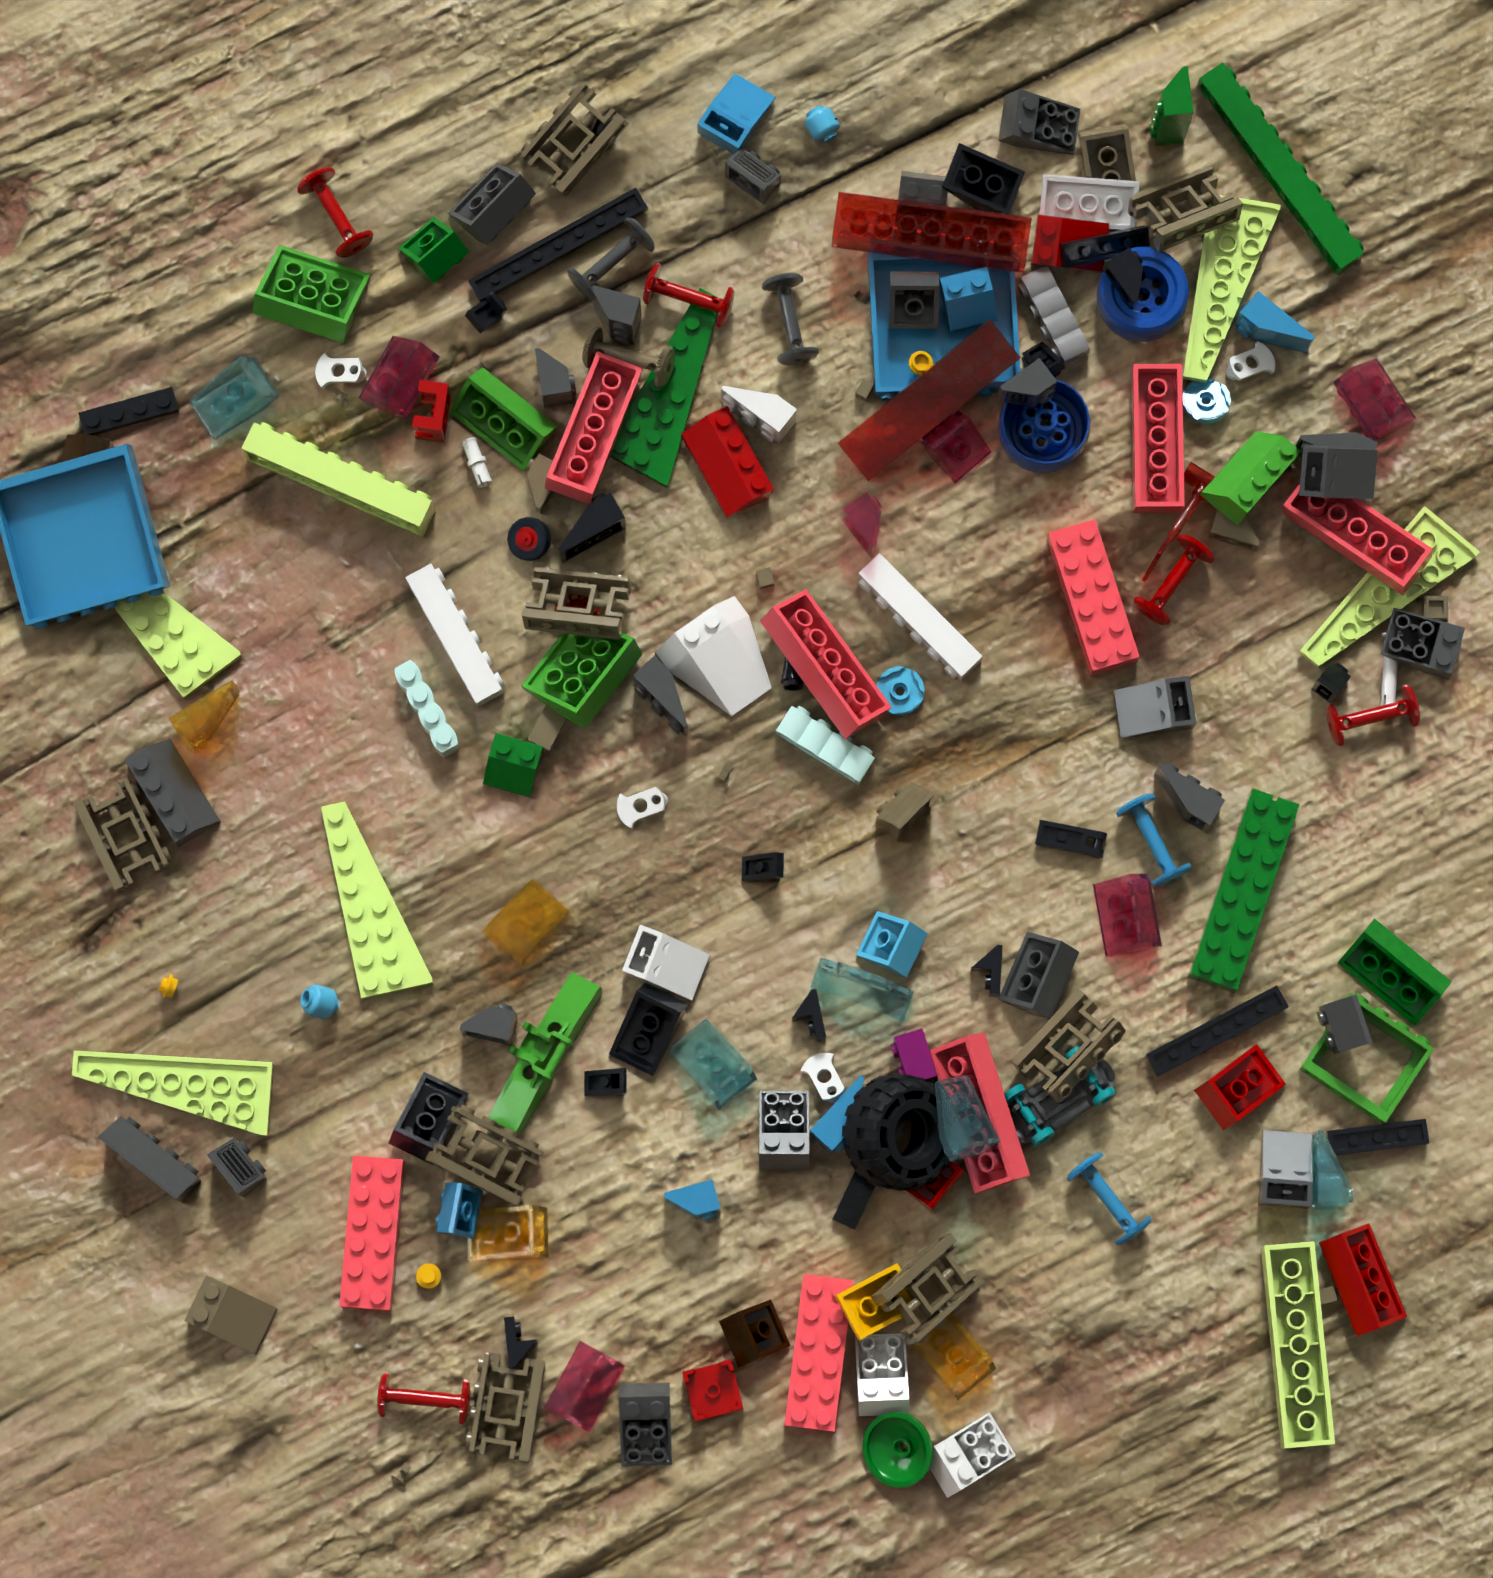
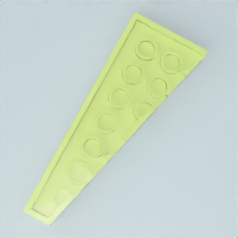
M1239 198L1243 203L1240 219L1204 234L1182 379L1207 382L1279 214L1280 204ZM1209 202V203H1208V208L1213 207V206L1211 205V203Z
M1424 506L1404 530L1433 548L1432 558L1406 593L1401 595L1367 572L1299 653L1319 668L1389 619L1393 608L1403 609L1476 558L1480 551Z
M149 593L140 596L141 600L127 603L126 600L117 602L118 606L114 608L184 699L242 657L239 650L166 593L150 597Z
M341 802L322 806L323 820L361 999L433 984V979L346 803Z
M74 1051L72 1076L261 1136H268L273 1062Z

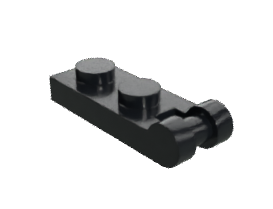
M1040 820L1035 845L1088 855L1094 858H1103L1104 850H1102L1103 842L1106 841L1107 833ZM1087 838L1094 840L1092 847L1085 846Z

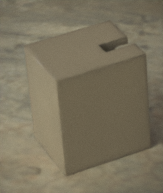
M863 378L855 393V397H860L861 400L866 402L874 388V384Z
M770 567L756 571L760 589L774 586Z
M1334 1286L1319 1289L1321 1305L1338 1301Z

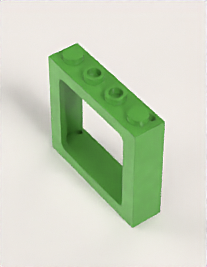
M1355 993V995L1357 994L1365 1020L1413 1052L1411 1059L1381 1105H1376L1317 1065L1328 1049L1325 1041V1036H1327L1326 1029L1299 1070L1378 1123L1385 1124L1434 1048L1430 1046L1431 1042L1421 1035L1416 1037L1409 1032L1410 1028L1400 1021L1395 1023L1388 1018L1389 1014L1379 1007L1374 1009L1367 1004L1368 1000L1365 997Z

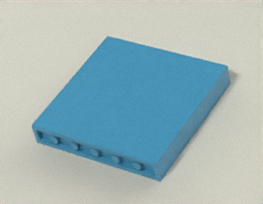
M1013 245L868 251L875 398H880L881 401H893L895 397L916 400L919 399V396L940 399L943 398V395L964 398L968 394L987 397L991 396L992 393H998L1001 385L1021 372ZM987 267L993 287L998 321L950 332L939 290L938 329L889 328L890 271L939 272L940 280L943 277ZM917 351H925L933 359V367L925 375H916L909 368V359Z
M120 445L0 480V532L26 626H34V629L49 626L48 622L57 619L58 623L69 621L72 619L71 615L80 613V616L95 613V608L102 606L104 610L115 608L118 606L117 602L126 600L127 603L141 600V595L148 593L150 597L161 595L164 593L163 589L170 587L132 445Z

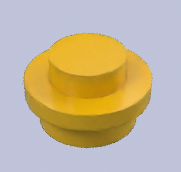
M917 351L909 359V368L916 375H925L933 367V359L925 351Z
M169 974L167 978L163 977L160 982L158 991L162 992L161 997L163 998L166 996L172 998L178 979L173 978L172 974Z
M427 1263L420 1266L417 1270L416 1280L421 1287L431 1289L439 1284L441 1272L434 1264Z

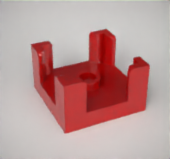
M419 380L418 391L422 392L421 402L422 404L432 405L431 417L418 415L413 417L412 429L416 430L415 439L444 443L452 397L449 384Z
M731 1359L682 1372L695 1422L744 1409Z

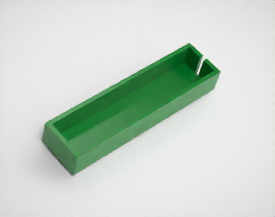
M1254 788L1250 791L1188 974V978L1232 993L1238 990L1300 805L1280 797L1274 801V795Z

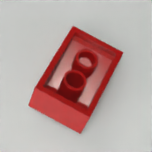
M1037 214L1031 263L1061 267L1059 243L1108 233L1109 223ZM1104 260L1070 268L1103 272L1101 268L1104 266Z
M1256 1044L1202 1083L1194 1091L1224 1131L1241 1120L1286 1085V1083Z

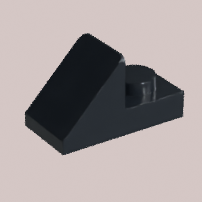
M1043 341L1022 353L1028 365L1040 358L1054 378L1061 374V370L1065 369L1063 361Z
M773 852L742 856V881L779 882L780 878H783L784 853Z
M1003 945L994 947L972 966L970 970L990 972V975H985V990H989V997L1000 996Z
M811 989L792 1017V1021L811 1018L812 1021L807 1022L810 1037L815 1036L817 1042L826 1040V1033L817 990Z
M627 1068L584 1071V1096H624L627 1093Z
M513 1316L504 1317L510 1369L516 1368L538 1341L537 1339L518 1341L517 1337L522 1336L520 1321L516 1322Z

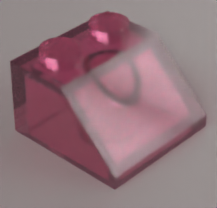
M954 409L920 439L929 456L954 483L959 481L991 453L972 420L957 409Z
M866 492L843 509L842 521L869 557L872 558L875 556L881 517L880 509L882 506L875 496L870 497Z

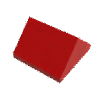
M952 1161L948 1163L946 1168L940 1169V1175L929 1184L920 1186L919 1189L905 1191L932 1212L964 1172L961 1167Z

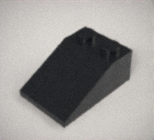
M959 143L941 188L978 212L1002 222L1010 213L1025 171Z
M611 492L607 495L601 493L592 499V503L587 506L560 545L558 551L562 564L626 529L625 517Z
M644 983L634 995L609 1055L653 1076L689 1004Z
M424 1072L393 1129L388 1144L428 1162L425 1159L429 1151H433L435 1142L444 1145L454 1123L447 1120L448 1116L452 1113V1107L460 1108L461 1105H464L469 1093Z

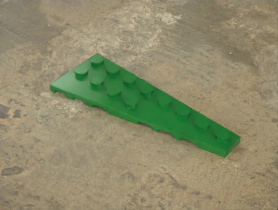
M701 288L698 290L699 292L712 295L711 293ZM692 304L688 307L666 345L671 346L675 352L674 367L669 381L661 388L656 387L654 381L655 372H650L627 412L610 455L616 461L666 488L670 483L671 474L682 441L681 433L684 432L718 314L717 312Z

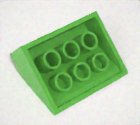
M279 245L254 294L253 314L344 343L352 328L370 279V274Z
M622 633L621 640L561 634L521 687L565 719L586 729L643 654L635 639Z

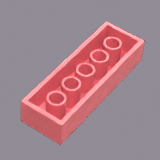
M596 352L547 474L545 489L586 504L592 503L640 382L643 368L601 352Z
M1133 364L1131 369L1133 513H1182L1185 507L1182 364Z
M1299 484L1283 505L1284 516L1401 595L1406 593L1432 558L1433 548L1360 499L1299 496Z
M1093 519L1049 532L1047 542L1090 676L1137 663L1140 656L1096 520Z
M807 589L775 605L760 620L761 624L845 739L877 722L892 708Z
M985 1032L968 1035L931 1049L930 1054L943 1095L949 1100L953 1108L951 1114L957 1123L955 1133L974 1193L992 1190L1030 1176Z
M353 1156L339 1303L341 1308L392 1312L405 1161L403 1159Z
M803 1274L784 1426L835 1432L848 1320L835 1295L852 1287L853 1280Z

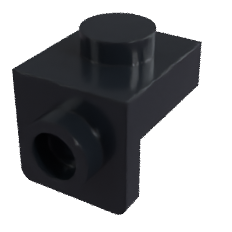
M492 291L485 300L468 310L465 317L481 334L502 319L507 311V307L504 301Z

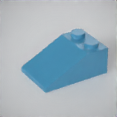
M1259 291L1240 311L1235 323L1238 333L1245 338L1249 337L1253 341L1303 353L1309 350L1315 338L1314 335Z
M861 1075L810 1130L809 1135L831 1155L834 1151L839 1154L844 1149L843 1145L846 1144L845 1137L842 1136V1125L845 1126L847 1116H845L847 1107L853 1104L855 1101L853 1096L863 1086L865 1078Z

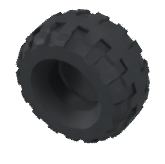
M888 1074V1076H879L871 1080V1082L866 1084V1087H862L853 1096L855 1101L847 1107L845 1116H847L845 1126L842 1125V1136L845 1137L846 1141L843 1147L846 1156L852 1159L850 1164L859 1176L866 1178L868 1183L890 1190L912 1191L932 1182L940 1175L939 1170L947 1167L951 1160L949 1157L951 1150L955 1149L957 1139H954V1130L957 1129V1123L951 1114L953 1108L949 1100L943 1096V1093L935 1084L925 1081L924 1078L912 1075ZM907 1112L911 1118L912 1132L906 1150L900 1154L895 1144V1129L901 1116Z

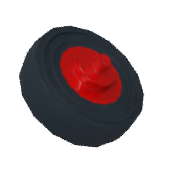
M525 517L518 519L512 524L508 531L507 541L513 555L521 560L533 561L540 559L547 553L551 543V535L544 522L538 518Z

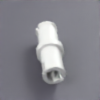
M471 437L466 439V442L462 441L461 444L468 458L467 465L473 471L477 486L479 488L488 486L493 481L486 467L487 460L481 454L477 439Z

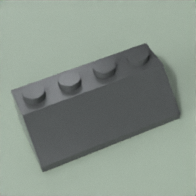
M171 739L146 746L125 759L178 847L221 822Z
M120 1116L100 1134L99 1139L181 1203L185 1201L201 1181L196 1176L199 1173L198 1170L189 1163L183 1166L177 1161L180 1157L169 1147L163 1150L158 1146L160 1140L150 1132L146 1135L138 1130L141 1125L130 1116L127 1120Z

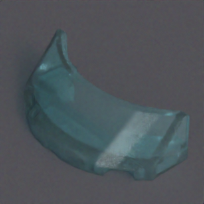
M820 958L810 989H816L817 991L866 1006L901 1022L905 1019L914 994L910 989L901 987L888 979L824 958Z

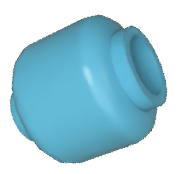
M820 105L806 114L807 119L804 124L813 140H824L827 143L837 137L836 132L840 128V123L831 108H823Z
M314 984L303 991L300 1004L305 1014L320 1019H327L338 1010L339 1000L334 989Z

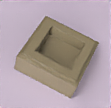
M1423 596V616L1447 622L1448 596Z

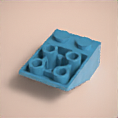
M735 73L708 106L697 124V133L730 153L735 154L741 148H745L776 97Z

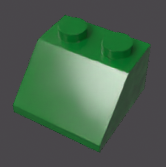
M435 217L398 248L409 262L432 283L444 277L445 273L452 266L460 263L469 252L457 234Z
M495 733L487 760L483 785L530 798L543 757V746Z

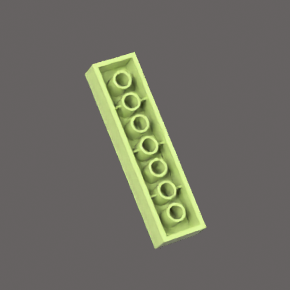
M262 422L261 425L253 423L241 448L246 460L416 535L424 536L435 513L433 502L428 494L418 490L416 493L407 490L408 486L399 481L391 483L385 480L386 477L376 471H372V473L363 470V466L353 461H350L349 464L343 462L341 457L333 452L328 451L325 454L318 451L319 447L310 442L302 444L296 441L297 438L287 432H284L283 435L274 431L275 428L267 423Z
M1315 1242L1264 1245L1261 1247L1281 1449L1335 1444Z

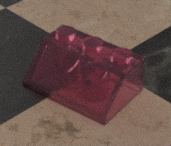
M392 336L362 390L359 399L391 416L406 419L421 393L418 391L419 380L427 381L430 374L434 371L440 356L419 341Z
M1377 358L1353 366L1333 382L1339 396L1349 406L1352 416L1362 426L1365 436L1374 441L1389 436L1416 419Z
M1128 874L1093 884L1106 957L1142 952L1162 946L1149 874Z
M579 1341L544 1408L581 1429L590 1432L625 1365Z

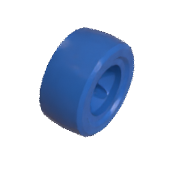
M1135 247L1131 250L1132 252L1136 251L1142 259V275L1144 277L1140 285L1139 294H1142V297L1147 298V300H1138L1132 306L1133 309H1130L1103 271L1097 287V306L1101 318L1116 335L1134 342H1149L1163 337L1179 324L1188 304V281L1184 270L1171 255L1164 251L1158 252L1152 247ZM1155 280L1161 283V287L1158 289L1152 286V282ZM1161 298L1164 303L1158 306L1155 304V299ZM1146 310H1149V312H1150V313H1141V312L1146 311Z
M1057 380L1055 392L1052 394L1054 397L1046 404L1041 405L1039 403L1035 407L1004 403L999 415L998 432L1000 442L1006 454L1018 466L1034 473L1057 472L1068 467L1082 453L1090 436L1091 420L1089 410L1082 396L1073 387ZM1043 407H1049L1053 410L1044 409ZM1030 410H1034L1036 412V415L1034 417H1029L1026 413ZM1062 416L1066 423H1059L1057 418ZM1041 419L1049 420V423L1051 425L1047 427L1046 424L1045 427H1043L1041 425ZM1025 426H1029L1032 429V433L1026 435L1022 429ZM1055 433L1062 434L1063 439L1061 441H1056L1053 438V435ZM1042 438L1046 441V444L1040 447L1036 444V440Z

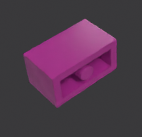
M923 1028L893 1038L894 1043L890 1044L894 1058H899L902 1066L898 1068L899 1074L924 1078L925 1081L937 1078Z

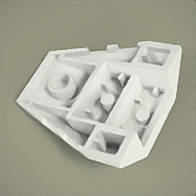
M735 596L712 606L675 632L655 651L661 662L672 672V675L681 679L689 687L702 694L707 700L731 717L772 689L749 615Z

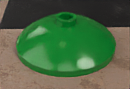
M888 1412L874 1419L866 1429L863 1438V1456L869 1470L879 1481L891 1487L904 1488L921 1481L930 1470L933 1461V1444L928 1431L918 1419L903 1412ZM903 1442L907 1444V1450L904 1449Z

